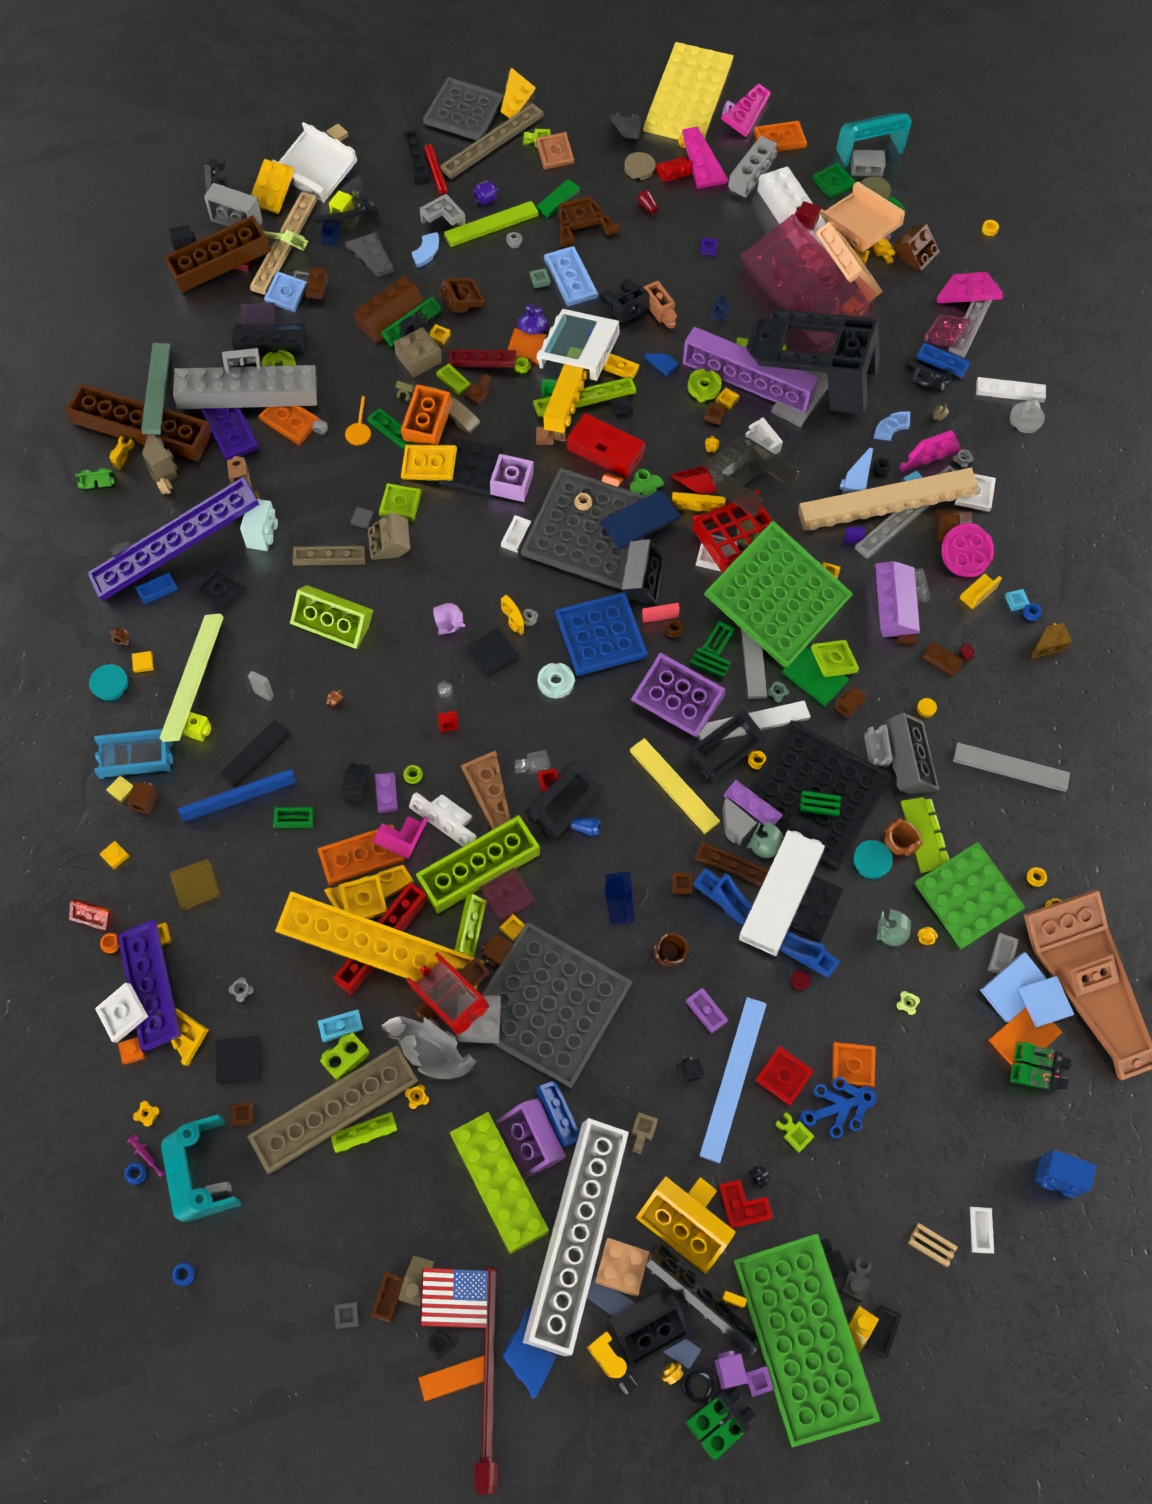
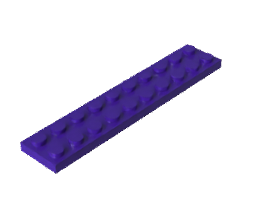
M240 478L89 571L87 574L98 597L102 601L106 600L258 506L259 502L245 478Z

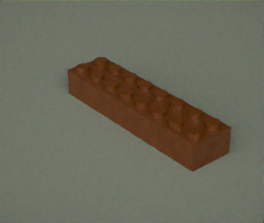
M80 383L65 408L71 423L112 436H122L125 440L131 439L135 443L142 445L146 444L148 434H142L141 430L145 402ZM164 408L161 434L154 435L156 438H161L165 445V450L169 449L174 455L198 462L213 434L208 421Z

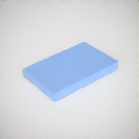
M1023 952L983 986L980 991L1004 1022L1007 1023L1026 1007L1019 988L1046 980V978L1027 953Z

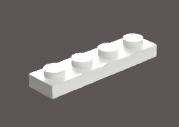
M978 377L976 381V395L1025 401L1036 400L1044 403L1046 399V385Z

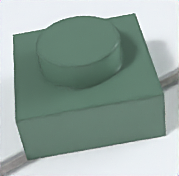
M546 268L530 271V278L534 289L550 285Z

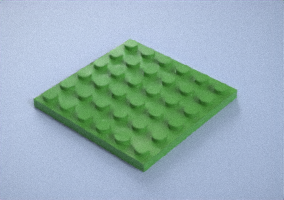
M772 521L705 591L704 595L785 668L803 651L853 593L780 526Z

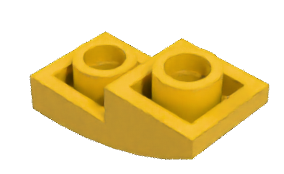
M505 595L501 598V609L509 617L510 628L522 635L524 634V622L521 613L515 603Z

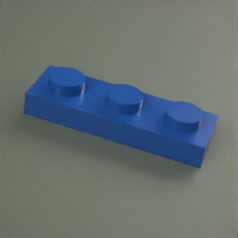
M925 342L916 359L944 371H951L954 375L963 378L970 364L965 359Z
M553 1081L538 1086L536 1091L561 1147L577 1143L579 1130L557 1082Z

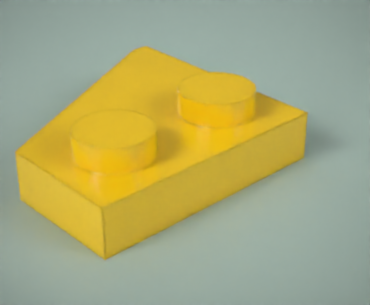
M175 1009L181 1037L172 1040L171 1043L174 1049H177L181 1055L182 1064L189 1065L209 1029L179 1009Z

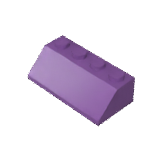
M895 561L877 563L876 578L879 618L883 638L920 633L914 567Z

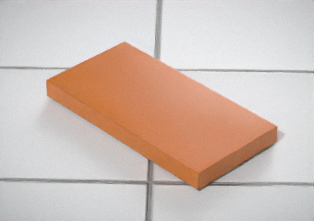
M379 829L317 848L329 886L404 862L405 858L373 843L376 832Z

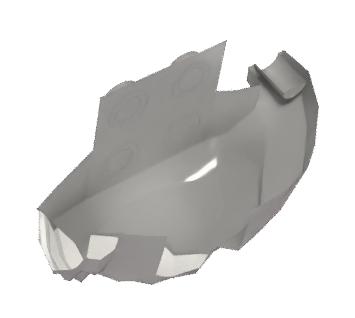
M398 1016L389 1019L381 1025L383 1030L388 1032L390 1038L399 1040L404 1056L412 1065L419 1066L418 1071L429 1077L445 1080L461 1077L472 1072L479 1063L469 1054L463 1059L456 1049V1037L448 1031H442L438 1023L433 1019L428 1020L424 1017V1022L421 1023Z

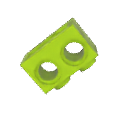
M353 1032L341 1037L338 1041L339 1044L333 1049L329 1048L326 1050L320 1060L336 1081L349 1075L371 1055L369 1050ZM350 1045L358 1046L354 1053H348L347 1049ZM334 1059H340L341 1064L338 1067H331V1062Z

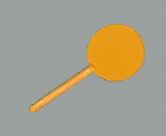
M362 396L358 423L350 425L345 432L347 441L353 445L365 444L371 437L369 427L361 423L365 396Z

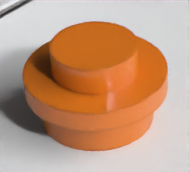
M108 933L101 938L100 947L105 953H114L120 948L117 934Z

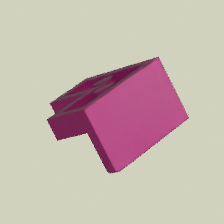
M408 816L400 832L382 823L376 832L373 843L409 859L428 818L424 817L421 823Z

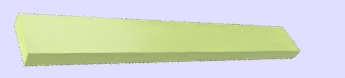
M221 614L204 616L160 735V739L163 742L180 740L224 618Z

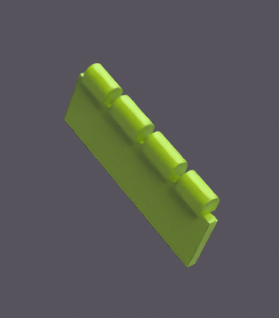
M924 797L901 801L905 820L917 829L923 845L915 852L920 873H929L950 860L947 851H939L946 848L942 833L934 834V832H938L941 829L937 815L929 816V814L935 813L932 799L924 800Z

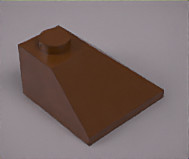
M937 508V540L943 541L948 531L957 525L973 523L972 511Z

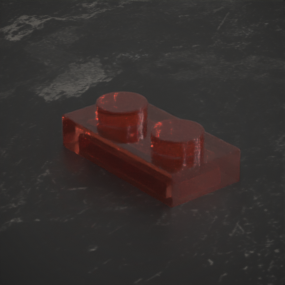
M73 899L70 902L68 920L106 931L110 927L112 910Z

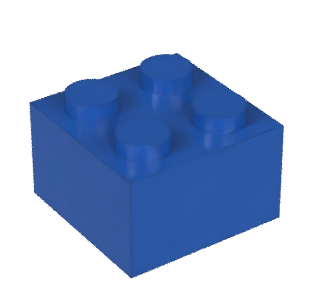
M1052 1150L1040 1157L1035 1182L1041 1183V1187L1045 1189H1057L1062 1191L1063 1195L1075 1198V1196L1077 1197L1091 1191L1096 1165Z

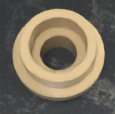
M161 477L157 481L159 490L163 495L166 493L171 494L170 489H172L170 481Z
M580 493L575 498L574 504L579 510H588L592 506V499L588 494Z

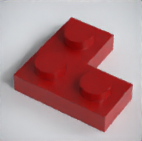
M741 1180L719 1185L730 1228L734 1229L773 1219L768 1198L763 1197L746 1201Z

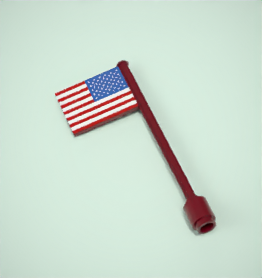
M488 1267L485 1271L422 1268L420 1326L485 1328L482 1457H480V1463H475L474 1487H477L476 1494H495V1487H498V1463H494V1458H492L495 1296L496 1272L498 1270L495 1267Z

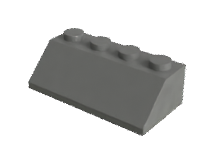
M901 713L885 720L884 724L887 725L893 758L892 767L896 773V784L899 790L908 794L939 791L923 721L906 713Z

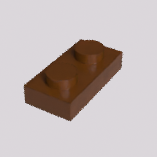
M310 267L305 292L306 298L323 299L328 274L327 269Z
M933 641L922 656L923 659L953 677L964 662V659Z

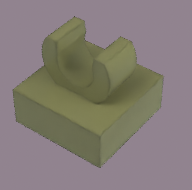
M397 381L395 386L399 389L397 398L401 399L402 394L406 393L405 400L410 401L415 387Z

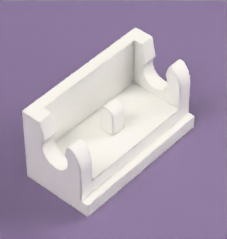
M763 417L749 426L750 430L746 432L745 436L764 460L781 451L783 441Z

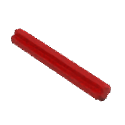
M431 144L425 145V153L439 194H446L447 187L433 146Z

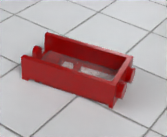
M437 952L434 954L439 962L431 970L424 965L420 969L423 977L416 983L410 977L406 981L411 989L458 1036L466 1031L478 1017L483 1016L489 1005L486 999Z

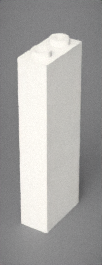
M787 831L741 930L739 940L777 956L823 854L825 846L820 841L803 837L797 831Z

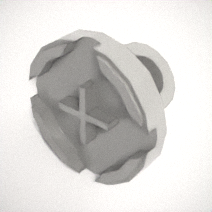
M1036 400L1016 404L1009 416L1011 425L1023 433L1038 431L1045 419L1040 403Z

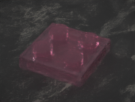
M940 314L924 336L925 342L955 348L971 326L970 319Z
M515 868L510 869L480 887L481 892L500 922L535 902L534 897Z

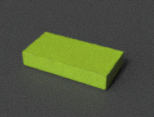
M447 364L436 372V376L458 397L471 386V383L451 364Z

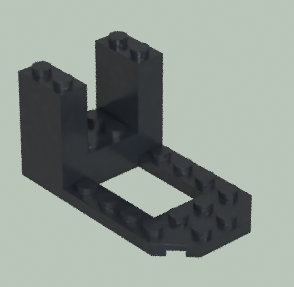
M776 309L770 312L768 317L764 319L761 317L755 320L746 348L747 352L759 366L827 373L830 411L864 415L868 403L867 374L876 375L880 363L878 319ZM789 329L838 333L831 355L782 350Z

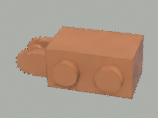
M659 281L644 286V289L649 293V310L659 323L664 322L668 328H674L676 326L677 313L675 312V302Z

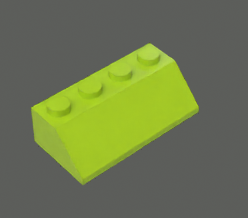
M306 585L297 590L290 624L357 649L369 628L373 610Z

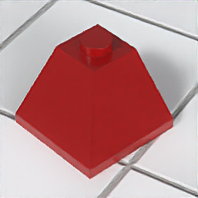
M705 466L671 474V478L697 494L712 496V493L718 492L715 472Z

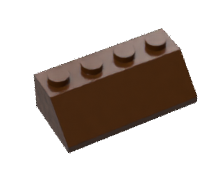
M403 276L354 310L355 323L378 344L384 340L381 335L383 330L425 301L416 285L406 276Z

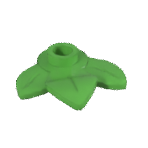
M639 469L634 474V481L630 484V491L647 497L657 492L656 488L662 487L664 483L658 475H651L648 470Z

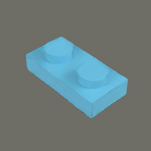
M359 1010L318 1021L323 1043L341 1038L345 1034L349 1035L352 1032L355 1034L364 1031Z

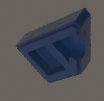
M720 292L709 314L710 319L725 323L731 309L724 299L723 293Z

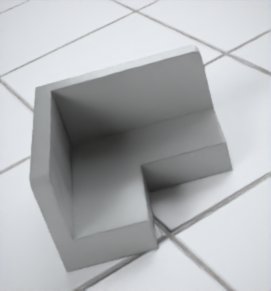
M447 194L420 207V217L423 224L426 222L430 223L443 216L451 225L456 223L460 226L465 225V213Z

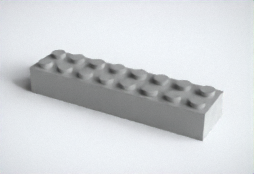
M315 365L261 366L260 370H257V367H229V373L225 372L224 367L175 368L173 396L177 409L317 405Z

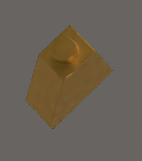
M1053 623L1046 627L1031 655L1032 658L1068 649L1072 640L1064 623L1057 625Z

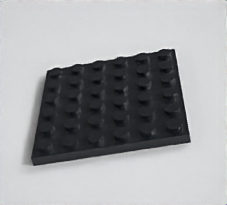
M791 720L749 790L783 814L782 818L775 825L783 836L786 835V830L793 815L830 830L824 843L825 848L820 860L839 870L893 775ZM802 791L841 796L839 817L800 811ZM805 804V806H812V807H819V808H826V809H833V810H835L834 807H827V806H823V807H822V806H816V805H812V804Z

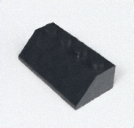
M236 324L233 328L232 346L234 351L258 348L259 355H266L272 351L276 353L278 350H285L292 355H304L305 324Z

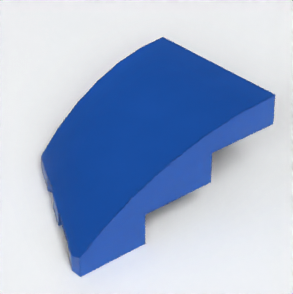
M528 1308L524 1312L518 1330L510 1336L502 1357L513 1368L516 1377L519 1380L522 1379L530 1391L529 1395L535 1398L557 1354L523 1343L532 1310Z

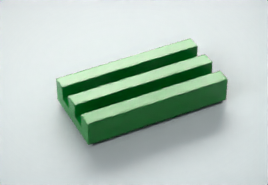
M719 620L703 645L702 650L720 656L733 636L735 628ZM720 627H723L722 632L714 642L713 646L709 648L708 646L710 645L713 638L719 631ZM727 630H729V633L720 645L719 649L715 651L721 639L723 638Z
M697 647L689 665L724 679L731 661ZM696 660L706 663V665L699 663ZM711 667H715V668H717V669H720V670H722L723 672L718 671V670H716V669H713V668H711Z
M802 791L800 811L839 817L841 796ZM805 804H812V805L822 806V807H823V806L834 807L835 810H833V809H826V808H819V807H812V806H805Z
M274 807V828L314 827V807ZM309 813V816H278V814Z

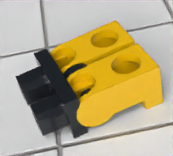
M606 1331L592 1342L587 1349L606 1375L612 1378L610 1380L612 1386L617 1387L619 1385L624 1394L628 1395L638 1386L631 1376L634 1370L631 1366H626L625 1361L621 1357H617L608 1345L612 1338Z

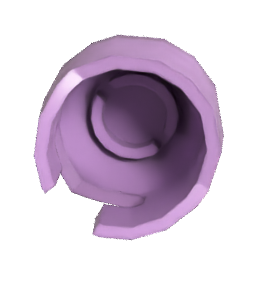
M445 603L433 608V615L439 629V635L453 633L459 630L460 627H465L463 613L457 605Z

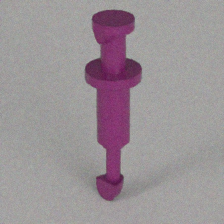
M135 1134L131 1136L127 1143H131L135 1147L134 1154H139L149 1167L151 1166L156 1170L158 1176H165V1172L159 1169L156 1165V1160L146 1149L147 1144L141 1145L138 1141L139 1138Z

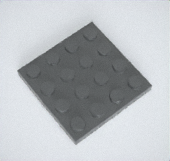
M448 77L423 117V123L479 140L484 136L501 107L504 94Z

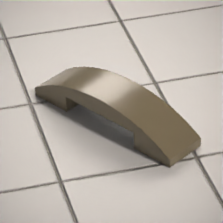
M451 396L452 405L448 416L456 421V426L470 434L480 424V420L466 406Z

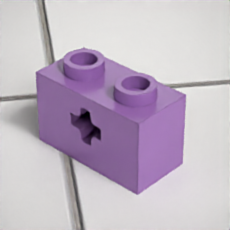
M734 1350L718 1354L719 1359L714 1360L720 1389L748 1383L741 1354L735 1355Z

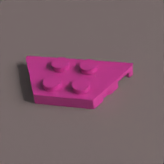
M987 272L953 274L937 296V303L1003 299V292Z
M950 430L922 440L908 455L910 460L899 465L901 471L904 472L920 465H927L934 460H941L948 455L959 452L961 448L954 432Z

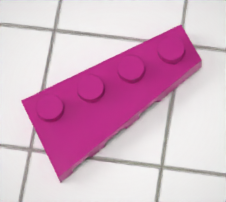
M757 84L744 98L726 112L721 119L746 137L771 92L762 85Z
M699 128L682 129L688 158L693 162L692 172L697 189L727 184L728 178Z

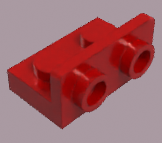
M685 156L656 164L655 170L662 182H667L692 174L693 162L691 160L687 161Z

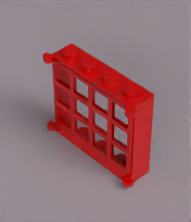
M758 490L754 491L751 496H744L741 500L730 502L724 507L715 508L707 514L695 515L692 518L694 521L693 531L722 573L744 551H740L734 542L744 538L750 545L752 541L749 535L756 532L761 534L763 529L773 521L757 499V496L760 495ZM750 507L753 513H750L747 508ZM743 510L746 516L736 519L733 513ZM729 516L732 521L724 525L718 520ZM756 516L764 525L759 526L754 517ZM750 519L755 528L745 532L740 522ZM715 522L718 527L708 531L704 526ZM735 525L741 534L731 538L725 529ZM721 531L727 540L716 544L711 534ZM730 544L736 553L725 557L720 547Z

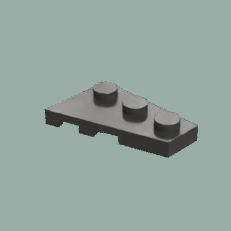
M376 233L345 242V247L348 250H352L358 259H362L366 266L378 277L394 272L393 266Z

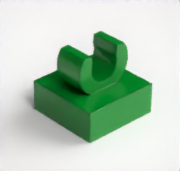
M542 379V398L552 396L558 379Z

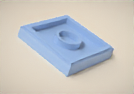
M277 271L264 297L265 303L295 313L306 291L307 281Z
M1057 976L1019 988L1035 1028L1074 1015Z

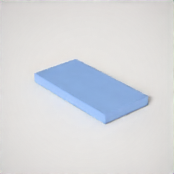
M574 246L544 255V260L567 307L598 298V292Z

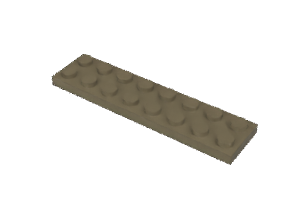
M395 1046L247 1137L269 1175L325 1141L331 1135L341 1131L419 1083L399 1047Z

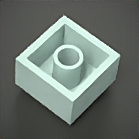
M257 499L259 505L244 514L240 530L246 548L268 551L269 545L273 543V531L277 529L278 519L275 518V509H273L271 501Z

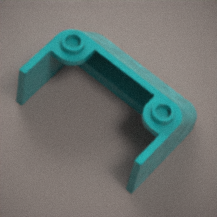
M890 113L844 124L840 130L836 150L845 167L849 165L855 141L891 134L890 137L898 152L903 154L912 120L906 113Z
M219 1115L184 1124L166 1136L161 1143L173 1215L179 1221L187 1222L242 1206L241 1201L235 1196L213 1202L212 1195L207 1189L198 1188L193 1190L185 1147L194 1145L200 1137V1132L226 1125L225 1120Z

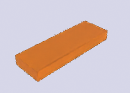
M484 1356L419 1377L424 1401L483 1382Z

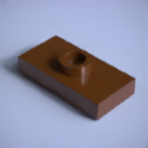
M388 1271L384 1272L370 1314L371 1317L392 1323L405 1277Z

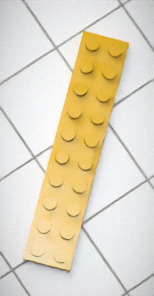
M291 891L275 930L277 933L404 978L410 977L415 982L423 977L420 969L424 965L431 970L439 963L434 955L437 952L458 972L475 959L466 954Z

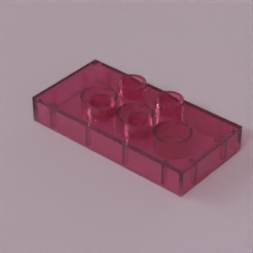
M794 214L740 255L744 267L781 310L868 318L874 313L871 301L853 281L850 283L834 259ZM799 330L818 354H821L833 345L838 333Z

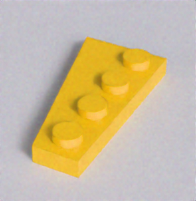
M404 865L378 873L385 900L405 889L410 882L414 883ZM339 886L324 889L332 905L345 911Z

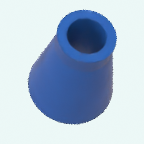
M596 817L575 818L572 821L571 829L592 837L594 835L598 836L601 830V820H597Z

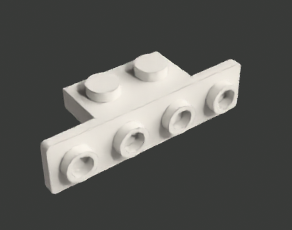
M417 792L413 794L409 808L423 818L427 817L429 823L462 847L476 840L477 836L464 827L472 819V815L444 795H440L434 801L429 802Z

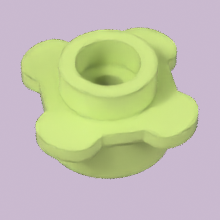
M903 991L900 994L901 999L896 1006L899 1010H905L909 1015H914L916 1013L915 1008L920 1003V999L907 991Z

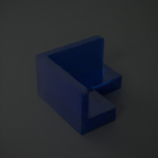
M630 871L606 874L604 890L610 924L634 922L633 887Z

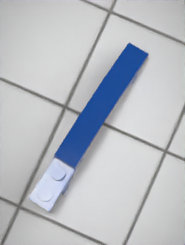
M705 868L693 886L724 908L726 914L744 926L753 905L743 896L728 874L725 873L719 879ZM789 931L780 947V950L827 978L830 977L840 962L824 950L825 946L821 943L809 941Z

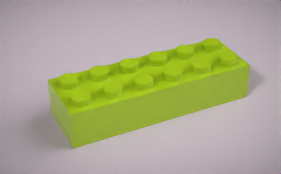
M518 815L416 873V879L422 891L426 893L427 899L435 912L439 914L465 899L467 894L477 892L539 856L540 846Z
M489 1112L451 1131V1137L509 1254L511 1255L547 1235L549 1229Z

